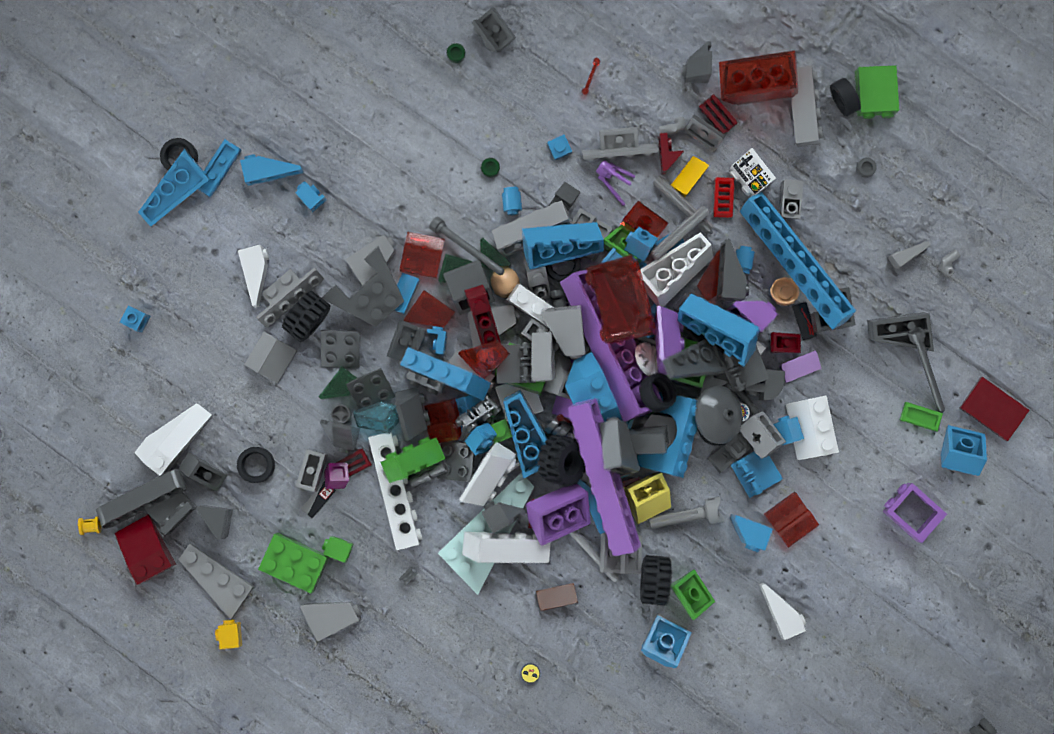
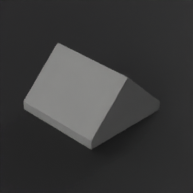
M263 332L245 365L270 380L279 383L297 350Z

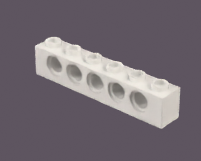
M388 432L368 437L396 550L419 545V540H422L420 528L416 529L415 521H418L416 511L411 509L410 503L413 502L411 491H407L405 485L408 483V478L389 483L380 463L386 459L382 456L384 448L388 447L392 452L396 451L397 453L396 447L399 446L397 435ZM394 485L401 487V494L398 496H394L391 492V488ZM400 503L406 507V512L403 515L396 512V506ZM402 523L410 524L411 530L409 533L401 531L400 526Z

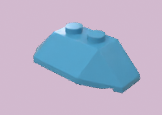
M591 352L575 359L565 384L572 403L575 404L596 398L603 422L613 417L623 421L615 398L593 353Z

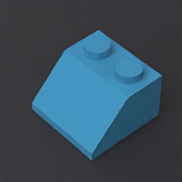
M948 425L941 451V467L979 476L987 462L985 434Z
M731 514L730 519L740 541L746 544L745 548L758 553L760 549L765 551L773 529Z

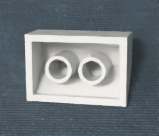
M827 395L785 404L787 415L790 418L798 417L804 439L793 442L797 460L839 453Z
M496 442L487 453L459 500L484 506L487 501L491 502L497 494L494 491L497 486L501 487L506 479L503 475L506 471L510 472L516 462L513 459L516 454Z

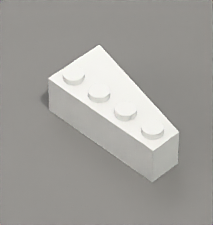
M700 232L663 255L660 259L637 271L639 285L657 306L664 307L713 259L712 245Z
M464 532L462 555L478 563H549L551 542L541 546L535 533L531 536L525 533H515L514 535L508 533Z

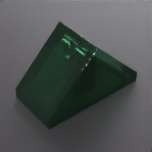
M482 237L480 240L481 253L502 268L510 267L511 263ZM481 262V266L483 269H490Z
M445 254L438 278L440 285L446 283L444 273L472 263V261Z

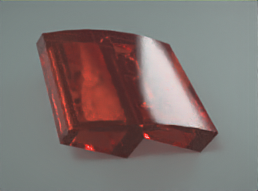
M407 232L400 272L437 279L445 239Z
M455 398L429 403L424 406L425 410L428 411L431 423L427 426L430 439L437 438L438 442L442 443L461 438V426L459 427L455 422L460 415Z
M795 491L764 513L769 523L788 548L819 526L810 510L806 508Z

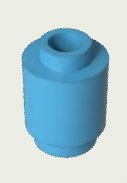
M504 188V193H502L503 212H507L509 216L518 215L519 211H522L519 188Z
M740 246V249H736V255L744 274H750L755 252L751 251L752 247Z

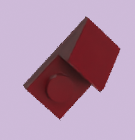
M660 133L658 142L661 174H666L681 157L684 150L669 151L672 149L671 138H668L667 133Z
M771 332L770 353H801V334Z

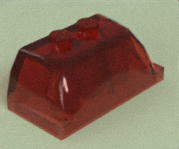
M795 50L719 62L721 100L724 102L742 105L792 98L798 94Z

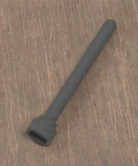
M437 216L431 221L429 229L434 233L444 234L498 275L504 274L502 267L448 229L445 221Z
M914 328L908 332L909 339L913 344H916L937 411L943 413L945 407L923 343L925 338L923 328Z

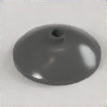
M712 386L702 392L698 398L695 410L696 423L700 433L705 439L714 444L728 443L737 436L742 425L743 414L740 401L732 390L725 386Z

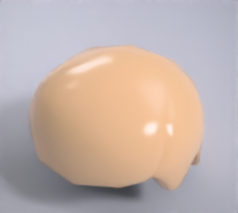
M502 267L504 274L498 275L493 272L490 282L496 295L508 298L515 286L520 284V281L513 269Z
M782 277L774 281L770 288L772 299L778 305L788 306L798 299L800 288L792 278Z

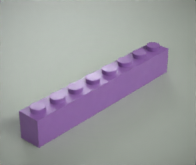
M597 399L577 402L568 407V416L574 426V435L580 446V455L584 459L585 471L591 482V491L595 495L597 510L603 521L602 527L607 534L608 547L612 551L613 556L634 553L641 547L620 475L604 469L600 423L603 422Z

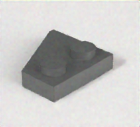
M411 371L407 374L406 378L410 380L409 384L418 388L420 385L428 387L426 391L437 395L438 392L443 394L445 389L443 384L434 382Z

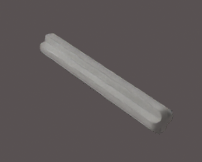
M661 176L654 180L653 184L686 216L690 217L697 211ZM706 218L697 225L706 234L713 228V225Z
M701 206L651 251L650 255L655 260L660 259L709 215V210L705 206Z

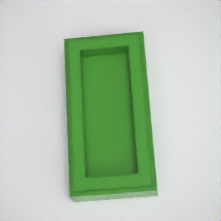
M905 402L899 420L938 432L943 413Z

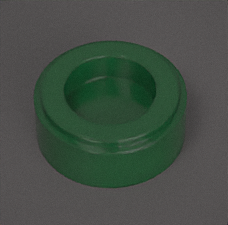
M453 43L447 48L446 53L449 61L460 63L464 60L466 53L465 48L461 44Z
M486 158L481 164V171L486 177H495L500 171V164L494 158Z

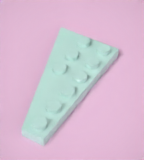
M520 473L492 501L495 504L501 502L524 508L534 486L527 478L523 479V475ZM482 511L438 552L477 595L494 563H478L462 555L464 532L492 533ZM517 520L495 533L510 534Z

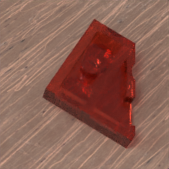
M720 250L716 252L696 286L707 301L717 296Z
M423 290L403 320L405 322L445 328L456 312L432 294Z
M498 340L477 345L473 348L463 349L458 353L475 373L483 379H486L510 355Z

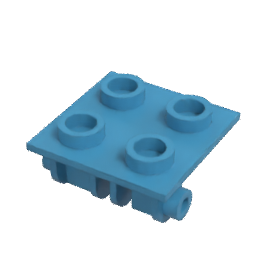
M754 451L731 464L749 498L762 493L763 490L783 479L770 456L761 459Z

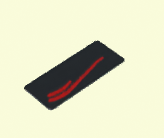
M807 302L793 305L792 308L802 340L817 337V334L813 333Z

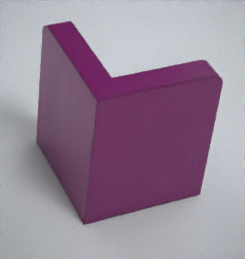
M328 463L324 470L325 489H344L349 482L348 463Z

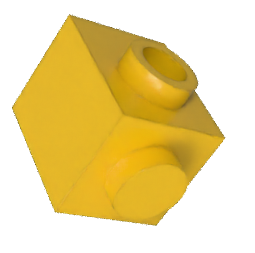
M235 619L223 620V624L218 625V629L215 630L216 641H219L220 649L242 646L241 622L235 623Z

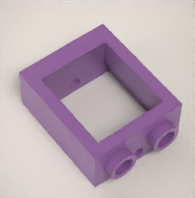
M904 483L898 488L897 496L894 499L890 498L885 503L884 507L886 508L883 512L916 542L923 543L947 513L913 483ZM911 491L934 511L917 531L894 512Z

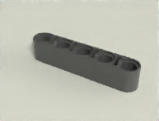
M178 469L171 470L99 506L96 512L102 528L107 529L116 526L185 491L187 487L181 471Z

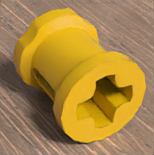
M98 516L85 520L79 518V534L101 533L102 526Z

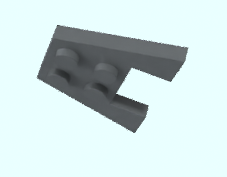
M379 246L364 258L376 274L349 298L335 285L322 297L323 300L375 327L404 302Z

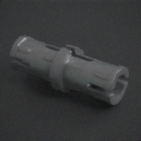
M442 460L409 477V481L414 488H417L427 481L431 482L435 477L447 472L448 467Z

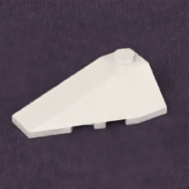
M196 403L146 437L135 451V454L158 475L161 476L169 472L212 414Z

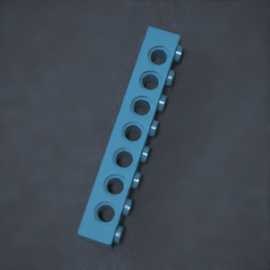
M761 192L748 198L739 211L830 328L834 330L846 323L856 312L847 298L766 196Z

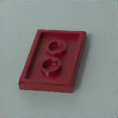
M980 377L959 407L1005 441H1009L1030 411L984 377Z

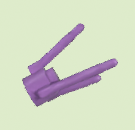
M604 160L596 170L599 174L598 179L606 185L620 204L625 206V202L606 178L611 179L614 175L630 186L632 183L616 171L631 178H635V175L614 165L612 162L609 163Z

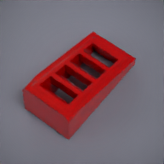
M716 177L714 179L713 218H733L734 178ZM719 184H729V188L719 187ZM719 192H729V195H719ZM718 200H729V203H718ZM718 208H728V211H718Z

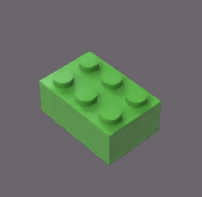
M275 533L258 570L306 592L313 593L330 557L286 536Z

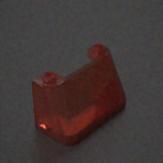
M627 255L586 268L587 274H585L587 285H591L595 290L603 321L602 330H599L603 342L612 344L657 333L641 269L635 257Z

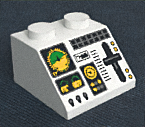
M753 148L729 168L731 177L736 182H740L743 186L741 189L746 196L752 197L761 193L776 179Z

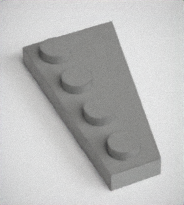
M191 543L179 558L183 566L228 617L232 619L254 586Z

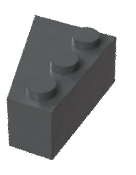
M920 312L867 320L869 339L911 348L917 347L916 344L910 341L908 332L914 328H923L925 333L923 341L925 349L934 352L930 313Z

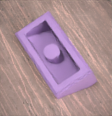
M816 350L779 365L780 370L785 371L784 380L786 383L822 369Z

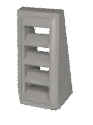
M929 241L893 253L888 259L895 269H899L930 247L931 244Z

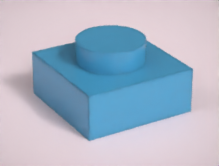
M565 134L547 142L554 160L572 153Z

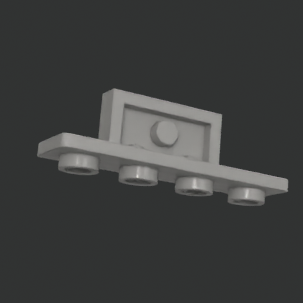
M637 127L599 130L600 149L582 150V157L587 161H596L602 157L606 159H615L617 156L631 158L635 157L636 154L652 156L659 152V147L657 144L639 145Z
M313 268L301 279L291 269L288 270L262 293L270 303V306L256 318L268 328L294 306L304 294L318 286L324 280V277L316 268Z

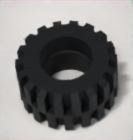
M311 290L304 294L292 307L283 321L282 328L296 340L303 342L320 326L328 315L331 305Z
M553 435L550 437V440L547 439L545 441V445H542L537 465H539L538 471L545 481L571 487L573 484H577L579 479L583 478L586 466L584 459L580 455V446L577 439L563 435Z
M645 555L642 562L640 579V600L642 604L667 605L670 597L672 577L670 557Z

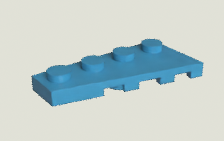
M184 149L138 213L151 227L210 178Z

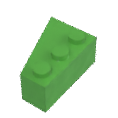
M425 437L418 441L419 445L413 447V444L403 447V452L399 454L394 451L385 455L386 459L380 463L389 483L405 479L413 473H417L426 467L444 460L445 456L437 438L429 439V437Z

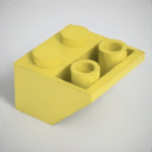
M662 472L652 473L624 488L630 510L637 524L671 508L670 490Z

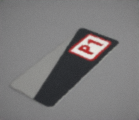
M324 481L318 488V491L314 492L301 509L313 518L336 490L325 489Z

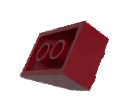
M149 514L115 532L127 567L137 585L143 584L177 565Z

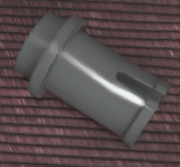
M487 392L484 401L488 400L490 402V408L495 406L493 414L495 417L503 409L501 404L498 405Z

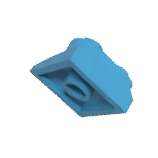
M657 615L646 640L642 644L641 651L648 658L666 667L676 668L692 632Z

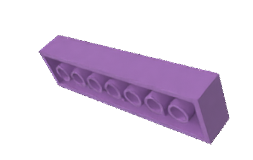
M598 266L574 272L562 280L560 284L570 305H581L584 336L603 371L624 422L653 412L643 403L639 393L640 383L648 376L641 370L636 361L635 349L637 345L601 268ZM653 384L655 395L662 401L656 386Z

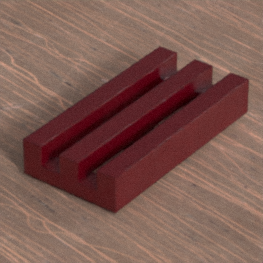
M714 94L699 106L700 110L716 129L724 135L738 124ZM712 101L715 103V105L721 110V112L726 116V118H727L732 124H729V123L726 121V119L721 115V113H720V112L715 108V106L711 103ZM707 105L720 119V121L725 125L726 129H723V127L717 122V120L712 116V114L706 109Z
M363 448L336 462L345 463L359 454L363 456L348 464V469L364 460L366 464L349 472V477L372 465Z

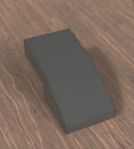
M738 433L732 441L724 444L707 459L719 473H722L752 447Z

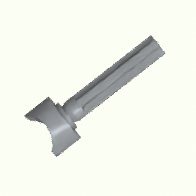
M720 496L705 499L706 504L704 507L654 516L650 518L651 527L653 529L704 519L706 517L710 521V525L725 522L724 516L718 511L721 503Z

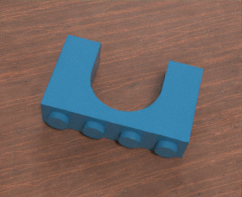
M409 347L400 364L417 374L445 383L483 401L491 385V382L474 373Z
M659 392V394H660V396H661V399H662V401H663L662 393ZM677 396L673 406L659 412L671 415L677 425L676 438L671 446L668 447L666 453L639 454L637 459L639 467L684 478L689 455L692 451V443L697 432L695 418L697 400Z

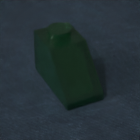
M341 367L318 397L322 400L350 397L351 393L346 383L357 379V377L344 367Z

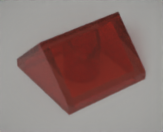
M637 201L623 218L621 225L633 233L640 227L658 238L668 225V222L640 201Z

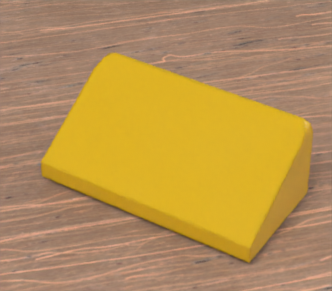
M693 156L671 186L686 197L709 165Z

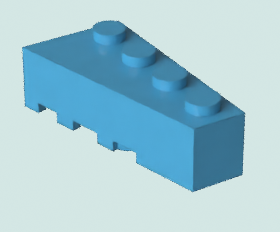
M597 222L522 228L523 252L530 270L604 252V239Z
M690 294L680 307L678 322L697 335L703 334L708 340L707 342L713 346L717 344L725 349L724 353L729 357L733 355L740 360L738 363L743 367L747 364L756 350L760 327L693 294Z
M520 389L505 397L503 403L524 479L538 471V455L541 452L542 445H545V441L548 438Z

